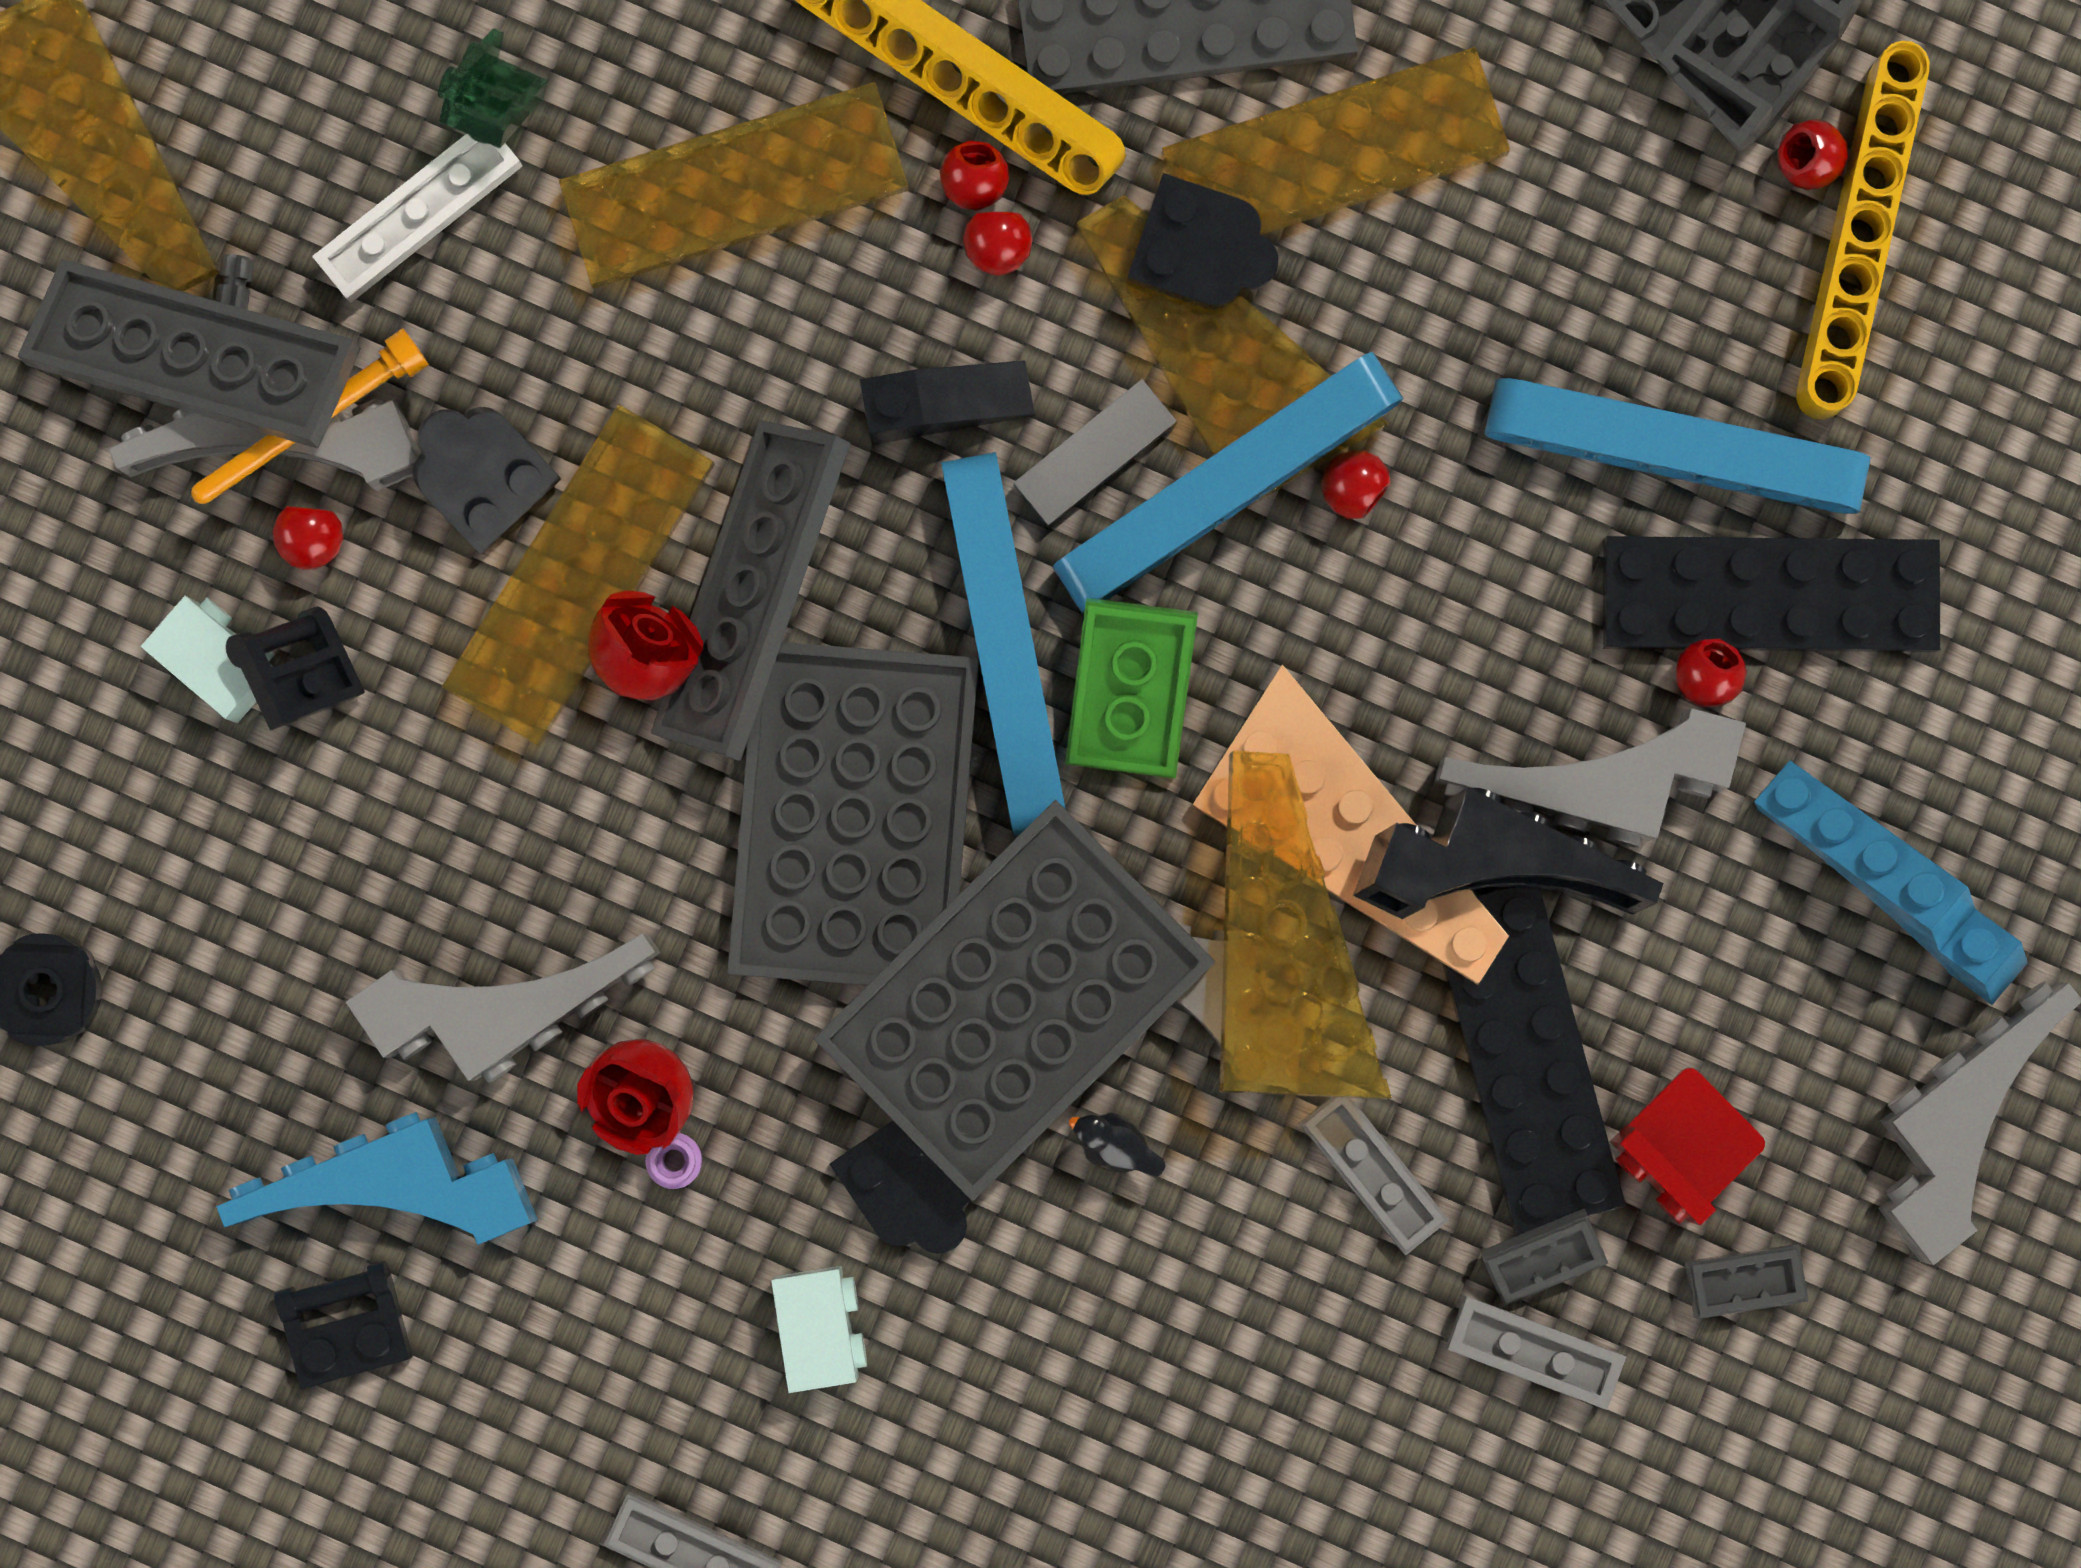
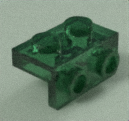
M493 28L480 43L473 41L469 45L462 62L457 68L450 66L443 75L438 89V97L444 99L439 122L468 134L477 142L490 144L500 149L544 99L548 80L500 59L499 53L504 32Z

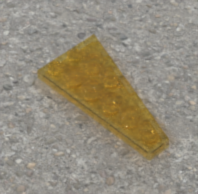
M23 0L1 11L0 129L157 285L183 292L218 275L220 271L85 1Z
M1123 195L1079 220L1076 227L1212 456L1331 377L1306 355L1307 352L1242 296H1238L1232 304L1225 308L1212 310L1127 282V276L1148 215L1127 196ZM1380 417L1246 508L1333 459L1336 455L1345 452L1383 430L1389 423Z
M1232 751L1229 754L1219 1092L1391 1099L1392 1096L1387 1079H1383L1375 1052L1377 1046L1371 1028H1368L1358 995L1360 989L1335 906L1331 905L1324 882L1325 872L1320 856L1316 855L1306 822L1308 816L1290 755L1283 753Z

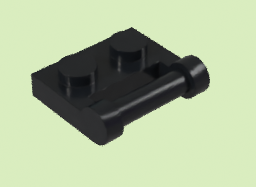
M317 606L304 610L293 621L255 634L244 631L230 636L226 641L227 656L235 667L241 668L270 731L351 701L365 693L330 616L321 607ZM303 640L312 643L316 651L274 667L270 666L265 655Z
M386 1261L368 1265L366 1272L298 1291L291 1286L277 1290L274 1293L276 1309L284 1326L300 1390L413 1358L392 1275ZM371 1293L376 1298L378 1309L306 1328L303 1312Z

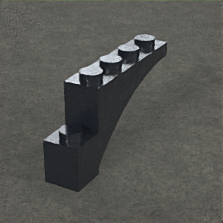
M1468 787L1445 801L1432 839H1430L1431 836L1425 829L1409 823H1395L1375 835L1353 896L1400 919H1404L1425 908L1427 901L1456 892L1488 887H1533L1563 891L1597 900L1633 915L1657 904L1664 883L1646 875L1647 871L1645 868L1637 863L1628 860H1615L1599 852L1598 846L1586 838L1567 836L1550 828V823L1542 816L1530 812H1518L1502 804L1500 797L1489 790Z

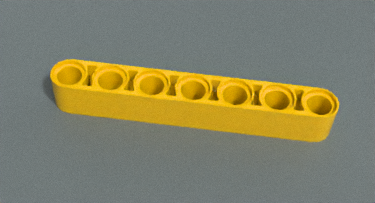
M796 0L804 8L1071 191L1081 195H1090L1097 192L1124 164L1126 157L1125 147L1121 139L1112 130L922 0H863L868 5L870 11L864 7L861 0ZM906 31L914 37L916 43L909 38ZM951 62H953L960 69L961 73L957 72L954 69ZM996 93L1000 94L1005 99L1007 105L1004 104L998 98ZM1041 124L1045 125L1051 131L1053 136L1049 135L1043 129ZM1087 155L1096 161L1098 167L1089 161Z
M1898 41L1891 44L1872 64L1867 75L1796 389V400L1799 408L1806 416L1813 419L1826 420L1834 417L1854 400L1858 390L1929 74L1930 61L1926 51L1912 41ZM1897 62L1902 64L1909 73V82L1894 80L1889 75L1887 63ZM1887 115L1891 117L1897 125V135L1891 136L1882 133L1877 128L1875 116ZM1865 167L1876 168L1884 175L1886 180V187L1884 189L1873 188L1865 181L1863 176V169ZM1853 220L1867 222L1874 232L1873 242L1858 240L1853 235L1851 222ZM1840 273H1851L1860 280L1862 285L1861 295L1852 296L1841 288L1839 283ZM1828 326H1839L1848 333L1850 338L1848 349H1838L1829 342L1827 337ZM1817 379H1827L1836 386L1838 391L1836 403H1827L1817 396L1815 391Z

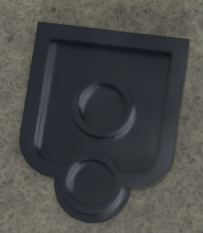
M1163 173L1127 276V282L1203 308L1217 310L1232 304L1237 299L1241 288L1254 290L1267 285L1276 274L1278 253L1272 242L1260 235L1261 220L1258 212L1250 203Z
M477 407L467 411L465 414L450 409L438 410L427 416L419 428L418 444L422 453L414 464V482L421 493L480 554L561 480V477L505 417L492 408Z
M891 1121L830 1163V1166L869 1224L884 1242L894 1246H906L916 1241L924 1250L941 1254L952 1251L964 1239L967 1230V1219L963 1208L968 1205L971 1199L894 1121Z

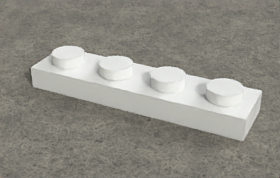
M484 119L312 257L345 298L352 303L523 165L489 122Z

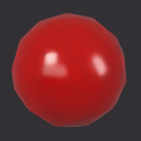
M1814 119L1794 124L1782 136L1777 150L1778 168L1795 187L1815 190L1829 186L1843 174L1848 159L1847 142L1838 129L1829 122Z
M967 141L955 146L946 153L939 171L943 191L950 201L961 209L980 211L994 205L1003 197L1009 183L1007 162L996 148L986 142Z
M1014 212L976 213L966 224L963 236L966 257L976 269L995 276L1007 275L1018 269L1030 256L1033 243L1029 223L1021 214Z
M1350 450L1340 453L1328 463L1321 482L1324 501L1334 513L1347 519H1363L1385 494L1391 484L1389 469L1377 455L1366 450Z
M287 506L277 516L272 529L274 547L279 555L291 566L302 570L319 569L330 563L338 555L344 540L341 521L335 512L328 510Z
M1701 639L1690 644L1679 655L1674 675L1677 685L1686 700L1701 708H1715L1732 702L1742 692L1747 670L1745 662L1735 647L1721 639Z

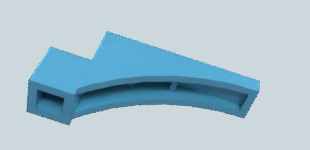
M1791 760L1754 801L1757 810L1795 837L1845 877L1925 948L1947 970L1948 974L1991 1005L1994 1004L2028 964L2022 942L1976 910L1968 886Z
M417 1112L386 1124L389 1135L368 1143L366 1135L362 1134L333 1146L336 1157L317 1165L313 1155L281 1168L284 1178L264 1186L261 1177L233 1187L228 1190L232 1200L216 1206L224 1227L237 1225L272 1212L304 1206L333 1204L381 1206L420 1214L456 1226L473 1234L477 1245L535 1222L538 1219L513 1158L498 1162L495 1153L489 1154L463 1165L466 1176L460 1178L436 1117L420 1121Z

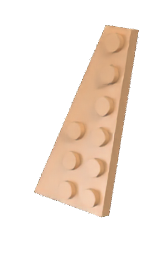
M1282 664L1194 801V808L1479 985L1509 935L1471 890L1456 892L1429 900L1425 908L1404 919H1400L1353 896L1375 835L1395 823L1416 824Z

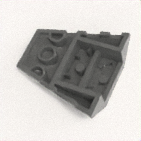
M1601 0L1738 152L1772 129L1835 49L1862 0Z

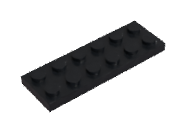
M1606 536L1603 539V649L1685 650L1690 644L1701 639H1721L1737 650L1937 652L1941 650L1940 540Z
M1509 887L1476 896L1509 937L1479 985L1443 963L1442 965L1514 1233L1517 1235L1523 1234L1585 1208L1587 1215L1591 1216L1625 1207V1200L1540 888Z

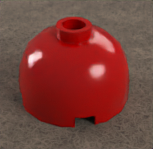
M625 590L613 593L606 599L602 608L594 617L589 631L588 658L596 674L614 693L631 699L656 700L676 692L692 674L698 664V657L703 651V640L697 627L682 611L672 605L667 613L661 608L653 606L652 603L656 597L645 592Z
M646 1039L620 1041L600 1053L585 1069L577 1084V1103L581 1113L587 1106L589 1114L596 1121L591 1129L599 1138L622 1151L636 1155L648 1154L652 1148L663 1146L662 1149L671 1145L682 1130L693 1109V1081L686 1065L676 1053L662 1044Z

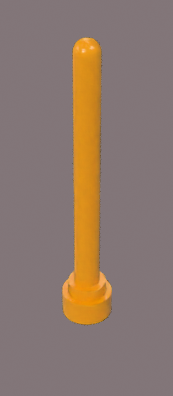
M404 328L384 340L387 346L378 351L381 355L380 358L347 380L331 418L394 375L397 379L406 374L411 378L429 366V363ZM269 434L196 483L191 490L193 500L199 504L209 503L296 442Z

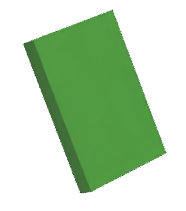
M1086 598L1066 765L1176 779L1198 612Z

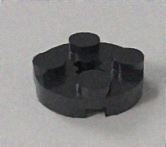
M30 934L12 942L14 944L6 948L0 956V1026L8 1032L6 1034L23 1044L50 1046L64 1043L72 1037L87 1031L98 1011L102 996L101 976L95 965V958L92 953L86 948L79 946L73 940L55 934ZM46 973L50 975V983L57 985L56 996L49 998L48 1005L41 1006L39 996L30 995V985L40 983L42 974Z

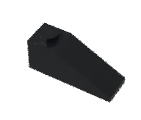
M1025 360L915 369L860 379L872 445L1035 416Z

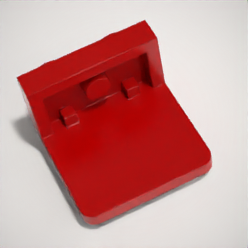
M1694 1068L1681 1070L1609 1141L1621 1153L1615 1159L1617 1163L1635 1181L1641 1183L1646 1179L1660 1193L1655 1201L1674 1221L1680 1224L1686 1219L1689 1223L1699 1226L1717 1210L1711 1202L1765 1148V1140L1762 1135Z

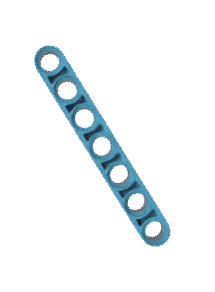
M1369 352L1058 560L1052 568L1081 613L1084 614L1086 598L1110 599L1400 404L1404 398L1374 352Z
M1498 378L1495 380L1484 432L1485 436L1505 443L1843 514L1860 513L1871 459L1870 456L1849 449L1510 378Z
M996 452L941 462L1013 836L1018 837L1054 800H1057L1064 808L1065 803Z

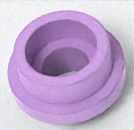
M679 1133L668 1147L662 1149L663 1146L652 1148L646 1154L645 1162L649 1176L655 1183L668 1189H678L689 1185L697 1178L702 1167V1154L699 1146L692 1138L682 1133ZM670 1150H678L684 1156L685 1163L679 1171H671L665 1165L664 1158Z

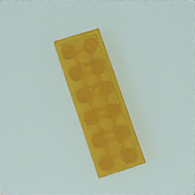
M1476 47L1163 147L1161 154L1168 175L1250 203L1259 214L1261 220L1260 235L1507 156L1510 152V147Z
M875 82L559 180L593 289L909 191Z
M618 404L442 687L540 747L591 665L588 658V635L597 612L611 594L625 590L637 591L715 466L714 462Z

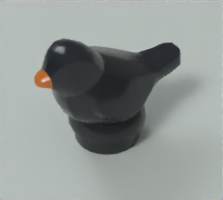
M1109 1112L1102 1115H1087L1069 1119V1125L1074 1131L1077 1142L1082 1146L1086 1159L1092 1164L1112 1172L1126 1173L1136 1170L1154 1177H1158L1164 1172L1166 1167L1165 1160L1147 1146L1145 1137L1140 1130L1123 1116Z

